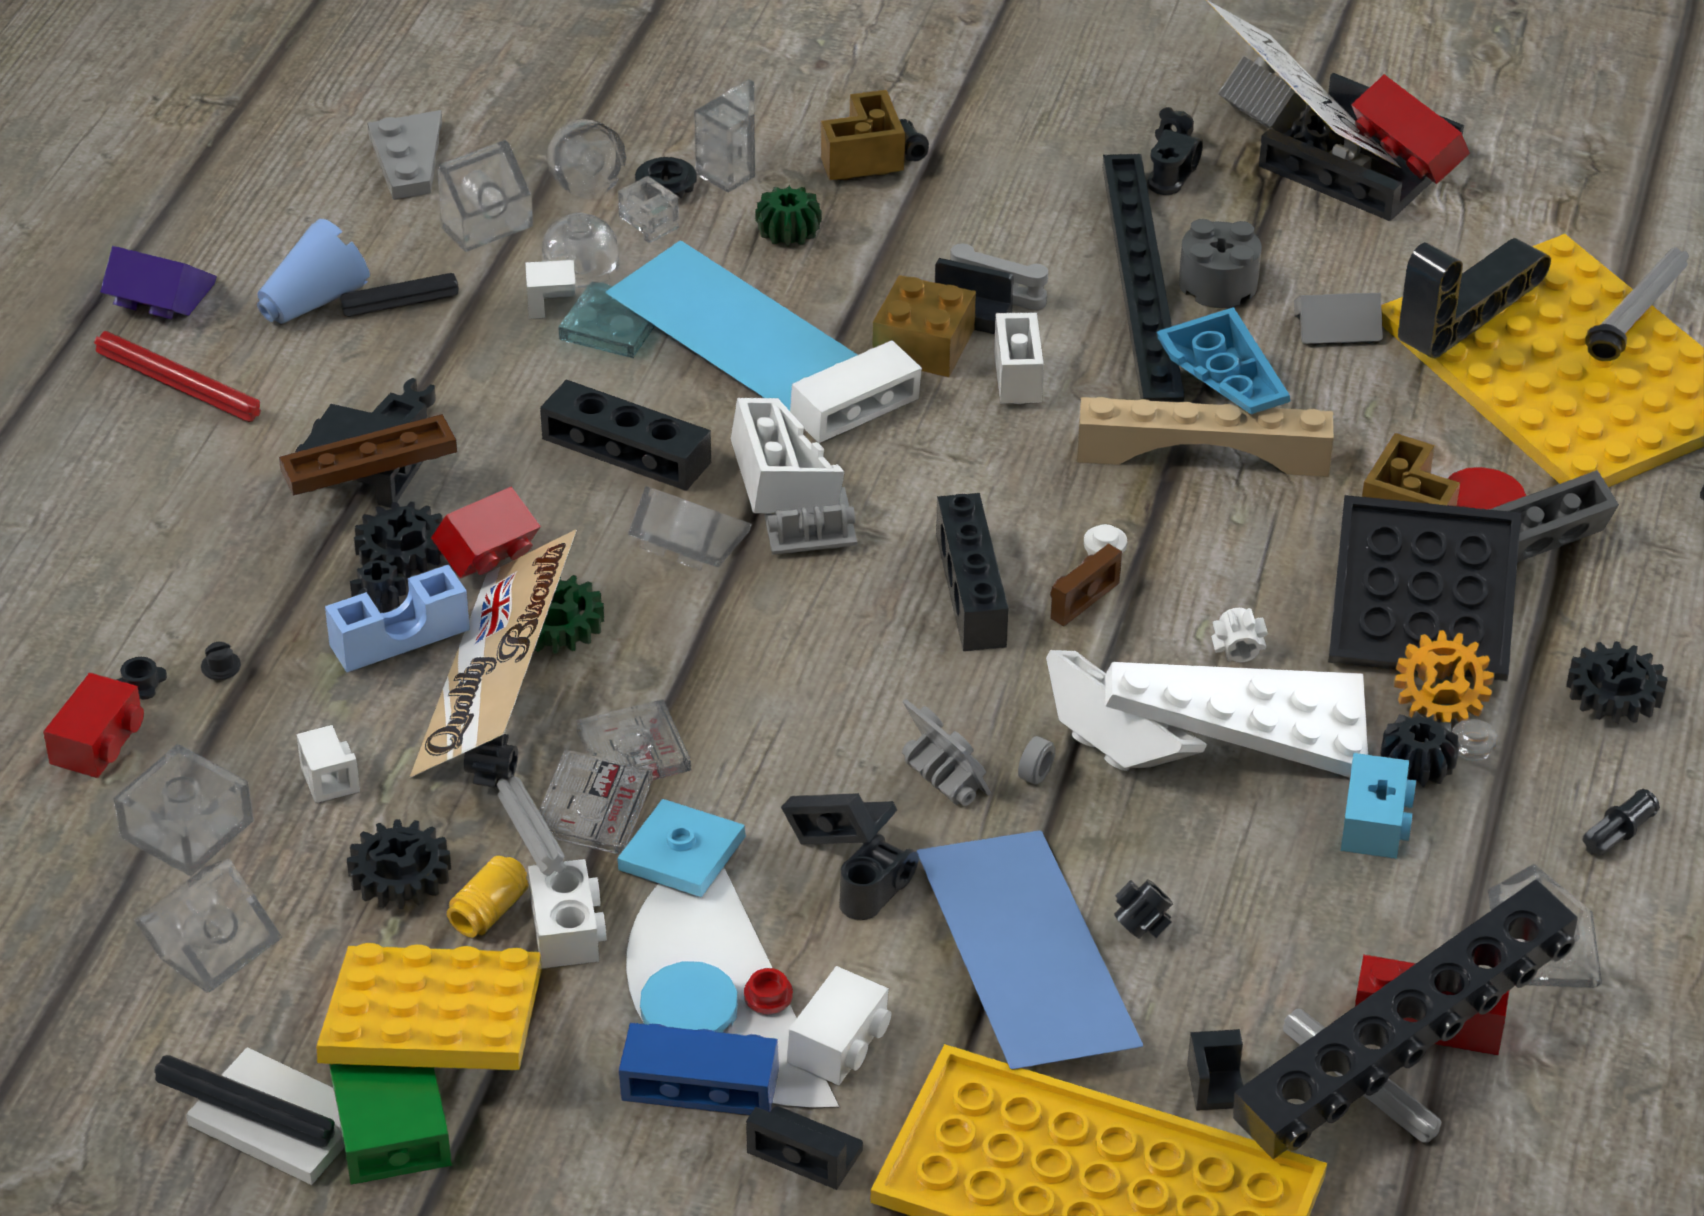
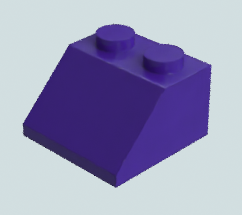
M112 246L100 292L114 297L113 305L135 311L138 304L150 306L149 314L172 320L174 313L189 316L214 286L217 276L182 262Z

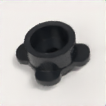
M1165 107L1160 111V126L1155 130L1157 141H1159L1165 129L1173 131L1172 125L1176 127V132L1189 136L1192 135L1194 120L1189 114L1184 111H1173L1171 107Z
M134 657L123 663L120 669L121 678L117 680L138 686L139 698L146 700L155 696V688L160 682L167 679V672L164 668L157 667L156 663L148 657Z

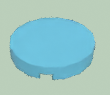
M681 961L665 966L650 976L641 990V1018L644 1024L647 1025L661 1024L666 1027L693 1030L709 1029L714 1032L724 1033V1029L730 1023L732 1027L737 1018V990L731 978L718 967L704 962Z

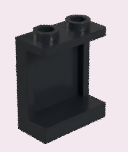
M330 404L321 419L318 418L314 422L312 431L304 444H300L295 452L412 421ZM423 462L358 478L354 481L375 485L378 505L391 508L392 502H398Z

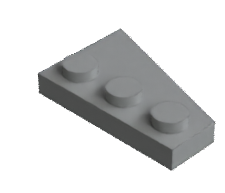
M438 110L397 118L387 117L380 121L367 123L369 138L393 200L431 193L435 171V156L439 147V131L442 128V111Z

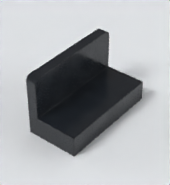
M943 258L937 260L935 264V283L954 285L962 289L976 291L974 330L995 334L996 314L1012 313L1013 274Z
M859 793L790 796L781 806L801 845L869 843L898 810L893 801L863 802Z
M775 1106L771 1112L755 1107L746 1120L748 1154L835 1190L838 1189L863 1151V1141L861 1139L780 1106Z

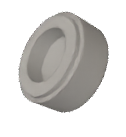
M1035 736L1030 740L1020 759L1018 767L1019 778L1035 785L1045 779L1055 757L1053 742L1039 736Z

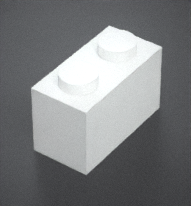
M997 313L994 354L1000 404L1041 403L1044 364L1037 313Z
M836 966L789 1028L787 1063L840 1085L851 1069L856 1071L862 1065L867 1054L868 1045L873 1038H881L885 1033L891 1019V1011L887 1010L889 988Z

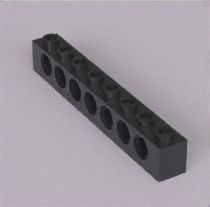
M1533 880L1236 1090L1234 1093L1233 1119L1273 1160L1287 1149L1289 1151L1299 1149L1319 1126L1326 1121L1334 1123L1339 1120L1358 1098L1364 1094L1371 1096L1378 1092L1386 1084L1390 1075L1403 1066L1411 1068L1417 1064L1429 1047L1439 1040L1448 1041L1461 1030L1464 1022L1478 1012L1481 1015L1488 1013L1497 1005L1503 994L1514 986L1521 988L1527 985L1535 977L1538 969L1551 960L1557 962L1563 959L1574 947L1578 917L1539 880ZM1515 939H1522L1528 942H1520ZM1479 965H1486V966H1489V967H1491V968L1486 969V968L1479 967ZM1447 991L1455 995H1446L1441 992ZM1413 1018L1416 1019L1417 1022H1408L1403 1019ZM1365 1045H1376L1380 1049H1370L1365 1047ZM1338 1072L1341 1073L1342 1076L1335 1077L1330 1076L1326 1073ZM1299 1099L1304 1101L1305 1103L1293 1104L1288 1102L1287 1100Z

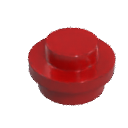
M773 968L757 970L750 976L744 987V1000L752 1010L762 1014H774L783 1011L790 1005L793 998L791 983L784 973Z

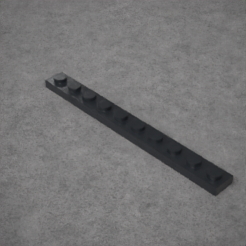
M1103 155L1102 168L1140 399L1160 402H1184L1185 396L1179 365L1169 358L1157 337V331L1172 327L1142 155Z

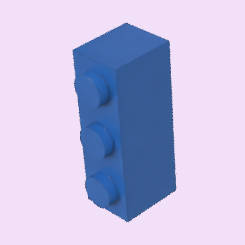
M630 1023L619 1066L621 1100L750 1115L755 1107L771 1112L779 1073L778 1039L766 1038L756 1034L738 1035L714 1032L709 1029L693 1030L666 1027L661 1024Z

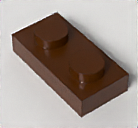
M1108 543L1094 555L1087 556L1082 564L1068 575L1057 579L1050 592L1052 598L1050 619L1065 626L1120 584L1122 551Z

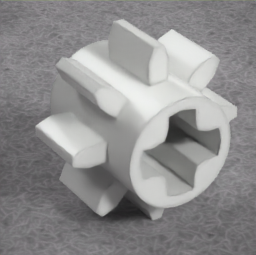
M1232 608L1224 612L1219 620L1213 621L1215 634L1211 637L1215 652L1225 651L1229 662L1232 660L1235 662L1250 661L1258 655L1261 649H1266L1264 636L1268 632L1264 618L1254 619L1252 609Z

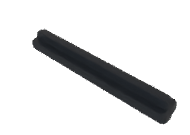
M164 1055L155 1066V1080L160 1084L321 1148L326 1147L335 1135V1122L331 1118L174 1056Z

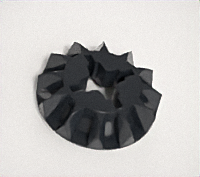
M659 157L648 160L641 164L635 173V184L638 185L639 192L649 194L651 199L664 197L666 201L669 197L681 199L684 193L693 192L694 184L697 182L695 168L687 161L674 157ZM664 176H668V181H662Z

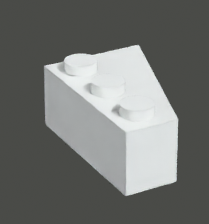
M737 398L731 442L753 513L774 514L776 510L786 511L798 509V513H801V508L806 507L807 513H814V506H819L820 512H823V506L838 505L844 471L838 464L832 466L823 457L824 448L818 442L811 444L803 435L804 426L778 398Z

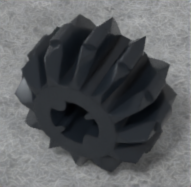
M1416 710L1412 718L1399 714L1394 723L1387 724V728L1383 733L1380 755L1381 757L1409 760L1407 779L1418 781L1424 788L1428 780L1441 784L1446 775L1453 773V769L1457 765L1460 744L1458 735L1451 730V722L1438 723L1436 714L1427 718L1422 717Z

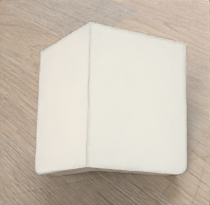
M574 260L525 263L529 319L545 318L544 298L573 297L575 295Z

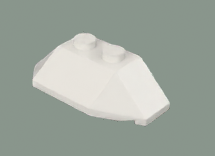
M1049 651L1046 660L1059 721L1073 730L1072 736L1077 741L1090 747H1096L1105 753L1104 759L1110 765L1124 771H1128L1130 768H1150L1204 752L1207 744L1185 729L1106 707L1105 672L1076 651Z

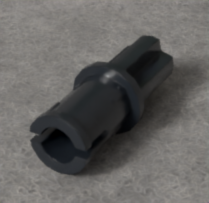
M1639 789L1620 806H1611L1605 812L1604 819L1583 835L1582 841L1586 845V851L1591 855L1595 853L1603 855L1622 839L1630 840L1634 837L1637 828L1658 813L1660 805L1657 797L1647 789Z

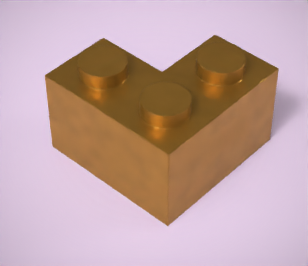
M887 90L850 94L849 117L821 121V160L829 180H848L859 176L885 175L890 172L904 171L905 132Z
M1394 433L1365 479L1362 497L1457 506L1460 483L1431 474L1435 445Z

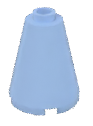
M318 219L315 223L311 224L258 291L259 302H257V307L268 321L273 322L275 320L281 324L286 323L340 298L343 293L356 291L368 282L366 279L370 277V272L364 258L352 241L345 245L337 237L343 231L335 224L326 219Z

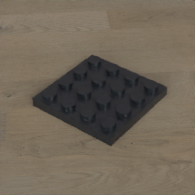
M1344 495L1328 662L1396 669L1399 658L1408 659L1405 655V650L1409 643L1420 648L1421 635L1426 634L1433 642L1437 641L1439 631L1444 630L1448 641H1453L1455 636L1461 633L1463 634L1462 645L1468 647L1470 644L1477 642L1479 646L1476 657L1489 656L1490 658L1489 665L1484 671L1494 673V680L1507 681L1510 665L1521 513ZM1468 668L1465 672L1464 677L1473 678L1471 671Z

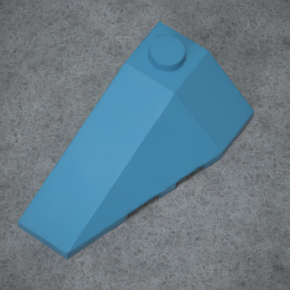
M1234 307L1157 331L1160 343L1173 362L1248 413L1254 414L1291 402L1288 391Z

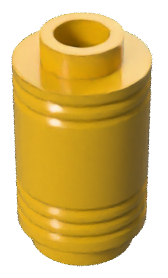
M494 856L450 900L447 917L452 926L458 932L470 938L475 937L477 934H485L528 890L527 872L523 865L512 857Z

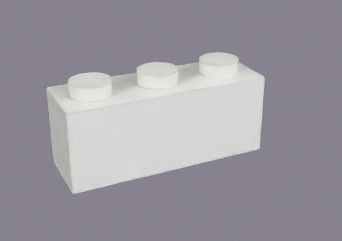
M891 340L793 383L790 412L804 426V429L818 443H821L919 399L922 368Z

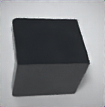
M1240 1029L1190 1032L1187 1067L1196 1111L1234 1108V1093L1243 1086L1240 1073L1243 1049Z

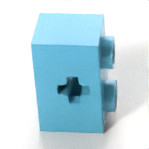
M1353 753L1341 851L1397 859L1399 841H1409L1412 813L1403 812L1404 807H1413L1416 780L1407 779L1409 760Z

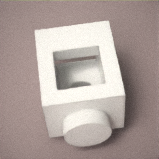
M333 725L297 734L301 769L315 803L360 792L356 757L354 753L351 754L347 741L339 742Z

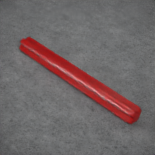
M103 331L100 337L96 336L95 350L98 354L244 421L253 422L255 417L261 413L260 401L109 331Z

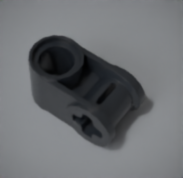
M1165 129L1159 141L1151 149L1150 158L1153 162V171L1148 177V188L1152 192L1161 195H1172L1179 192L1200 162L1203 151V139Z
M879 833L869 843H863L841 867L839 908L842 913L855 920H867L876 916L889 900L911 881L918 866V853L912 849L903 851L885 842V837Z

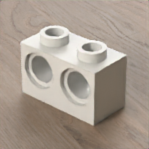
M585 859L565 861L566 867L564 871L560 874L554 871L550 876L544 875L537 865L528 866L530 899L538 950L541 955V969L599 962L598 942L607 940L603 912L594 913L593 907L600 906L599 885L597 877L588 878Z

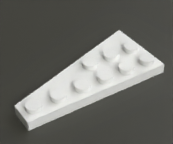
M1112 662L1105 676V706L1347 777H1350L1353 753L1368 755L1363 674Z

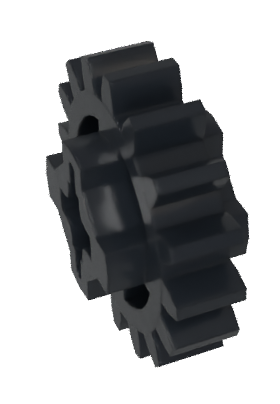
M397 501L392 502L391 509L389 510L377 506L375 507V516L364 514L362 516L363 524L355 525V554L359 555L362 566L371 561H385L391 566L396 565L398 573H403L406 578H410L411 570L417 569L421 573L428 572V563L433 565L441 563L440 555L443 554L431 537L443 518L440 513L431 515V507L428 505L420 510L415 509V502L412 501L407 506L402 507L399 506Z
M1615 641L1612 648H1606L1601 642H1597L1595 652L1584 647L1581 649L1580 657L1573 656L1568 671L1566 687L1571 688L1569 696L1571 700H1581L1580 710L1582 712L1590 709L1596 710L1595 719L1600 720L1605 715L1612 716L1613 722L1619 724L1621 717L1627 716L1632 723L1638 722L1639 713L1650 718L1653 716L1654 707L1661 708L1668 679L1662 676L1664 670L1662 664L1652 665L1653 655L1651 653L1642 656L1637 654L1638 646L1633 645L1629 649H1624L1621 647L1620 642Z
M395 819L393 828L388 829L383 824L378 823L376 824L377 833L372 835L363 831L360 833L361 844L350 845L351 857L347 858L348 876L351 878L353 891L361 890L362 900L365 902L378 897L380 908H384L389 901H396L398 909H404L406 900L410 899L417 905L423 904V894L427 893L436 897L439 894L438 884H447L449 882L448 870L452 869L450 850H447L446 838H437L436 828L433 826L421 831L420 823L417 820H414L409 827H402L401 820Z

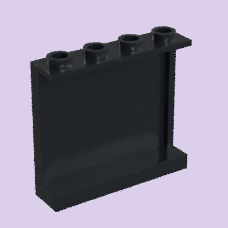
M1332 73L1330 75L1328 94L1356 121L1358 119L1351 104L1370 87ZM1313 109L1309 111L1310 114L1315 112ZM1440 116L1448 123H1450L1452 126H1454L1456 129H1458L1460 132H1462L1463 135V124ZM1269 128L1261 136L1259 167L1387 221L1394 219L1433 182L1425 175L1422 178L1416 176L1407 166L1406 160L1400 156L1397 158L1390 156L1400 166L1398 167L1361 147L1360 153L1372 158L1371 169H1367L1329 153L1333 149L1327 148V151L1295 139L1294 135L1290 132L1291 128L1284 134ZM1335 133L1334 135L1339 137L1337 144L1344 145L1345 138ZM1373 136L1372 138L1384 150V148L1380 144V140Z

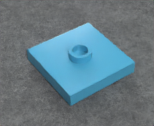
M662 799L617 858L618 869L702 897L746 837L745 825Z

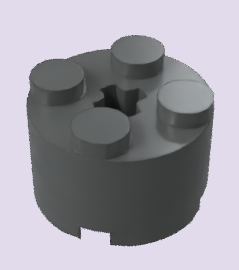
M1207 219L1193 221L1190 230L1187 231L1182 239L1179 287L1181 291L1186 295L1187 290L1196 296L1195 302L1215 308L1237 306L1241 303V298L1249 294L1250 298H1252L1258 288L1262 249L1259 238L1254 234V226L1245 221L1234 223L1211 222Z

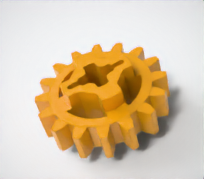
M1444 630L1439 631L1437 641L1432 642L1426 634H1423L1419 642L1420 648L1410 643L1406 646L1405 655L1408 659H1398L1396 670L1402 674L1395 676L1394 687L1404 689L1399 693L1398 702L1399 704L1411 702L1412 706L1409 712L1411 718L1417 710L1419 714L1422 713L1427 718L1436 714V718L1440 719L1441 722H1451V719L1456 718L1462 726H1465L1469 719L1468 712L1478 717L1481 715L1483 705L1480 701L1489 702L1492 690L1486 686L1493 683L1494 673L1484 671L1489 665V656L1476 657L1479 646L1477 642L1466 647L1462 645L1463 634L1458 633L1453 641H1448ZM1468 668L1473 676V690L1470 688V683L1464 677ZM1415 670L1418 672V677L1424 683L1420 691H1418L1414 682ZM1454 672L1451 682L1446 680L1434 687L1436 678L1442 680Z

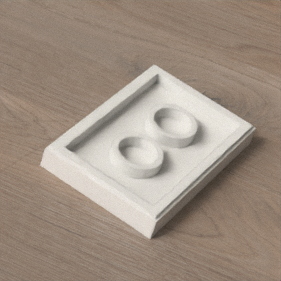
M248 1047L228 1067L222 1076L333 1119L336 1131L329 1144L321 1148L200 1099L186 1114L189 1126L310 1185L318 1179L344 1148L333 1088Z

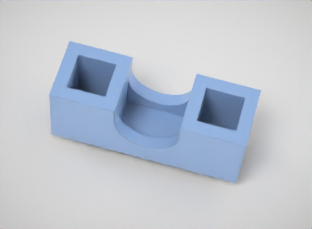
M449 564L408 578L409 592L407 598L398 608L390 612L380 613L367 592L325 606L329 645L346 672L470 630L467 591Z

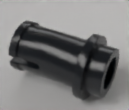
M899 119L905 132L904 158L909 161L924 159L929 150L927 137L922 133H918L910 120L907 122L906 119Z

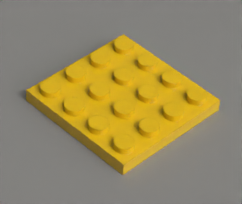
M375 943L348 946L317 1042V1063L520 1070L541 974L540 952H527L521 948H508L503 951L478 950L471 946H461L455 949H430L428 946L419 944L410 945L406 948L382 947Z

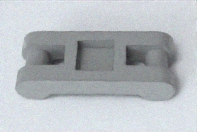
M964 243L956 244L951 248L950 260L1013 274V305L1032 310H1040L1046 306L1047 291L1044 289V286L1048 282V268L1044 265L1031 264L1026 266L975 252L971 245ZM1018 284H1022V285H1025V286H1028V287H1027V288H1024V287L1018 286Z

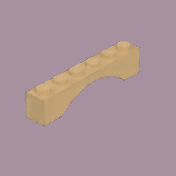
M1081 397L1077 462L1119 465L1134 456L1157 448L1180 444H1210L1251 453L1272 463L1289 475L1329 477L1334 439L1333 411L1273 407L1250 414L1240 406L1231 404L1213 405L1190 402H1160L1145 399L1125 400L1108 399L1105 397Z

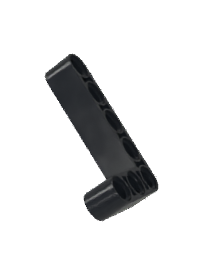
M1513 238L1462 273L1463 263L1461 260L1429 243L1424 242L1420 244L1411 254L1407 264L1398 328L1399 340L1431 358L1436 359L1538 286L1549 271L1551 257L1531 245Z

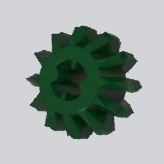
M790 185L784 189L773 187L772 192L762 193L761 200L757 202L755 221L757 222V228L760 230L761 237L771 239L772 244L782 242L786 243L788 247L790 243L796 242L804 245L805 239H814L816 237V231L820 229V223L822 222V210H820V203L817 201L816 194L806 193L805 187L792 189Z

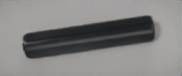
M446 273L343 293L340 296L341 308L345 316L351 317L453 297L459 291L458 281L454 273Z

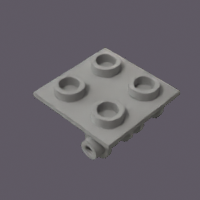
M845 487L841 488L839 504L823 506V512H820L819 506H814V513H807L806 507L801 508V513H798V509L786 511L776 510L774 514H764L772 555L857 545L853 525L855 524L854 507H849Z
M905 699L903 704L922 734L917 741L910 740L903 747L902 754L905 756V762L956 805L962 804L967 806L972 803L976 796L975 791L978 788L989 796L991 791L983 779L986 770L970 755L974 749L967 740L956 731L951 735L947 734L941 729L944 725L934 712L926 706L919 710Z

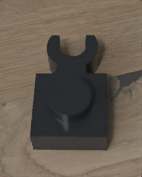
M411 378L404 383V393L402 395L390 392L372 413L412 422L427 418V408L436 401L435 385L430 384L427 389L418 392L417 380Z

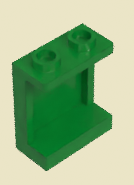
M329 1064L351 1185L452 1166L449 1134L434 1067Z

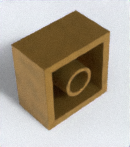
M899 275L873 320L872 348L892 340L922 368L921 371L950 377L974 331L976 291L962 289L954 285L925 281L917 277Z

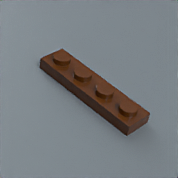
M443 414L280 456V470L294 496L457 452V442Z

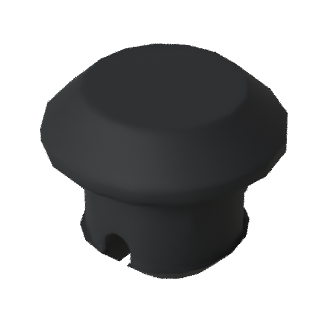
M214 642L205 649L206 657L201 663V671L206 677L213 680H226L239 672L241 668L240 658L233 653L228 643Z

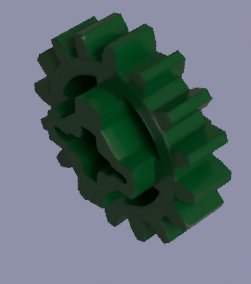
M572 575L567 581L561 580L560 576L538 637L535 651L540 652L545 646H551L553 654H558L560 646H567L569 650L575 651L576 642L581 641L582 643L590 644L591 633H601V622H604V603H602L600 591L592 592L591 582L588 581L578 585L577 576Z

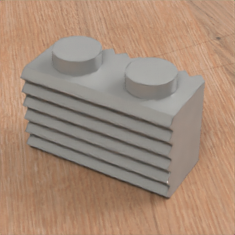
M1243 56L1218 94L1231 105L1261 124L1284 134L1292 127L1294 120L1300 117L1301 112L1305 110V106L1308 104L1283 78L1280 79L1274 75L1275 70L1265 60L1258 57L1253 62Z

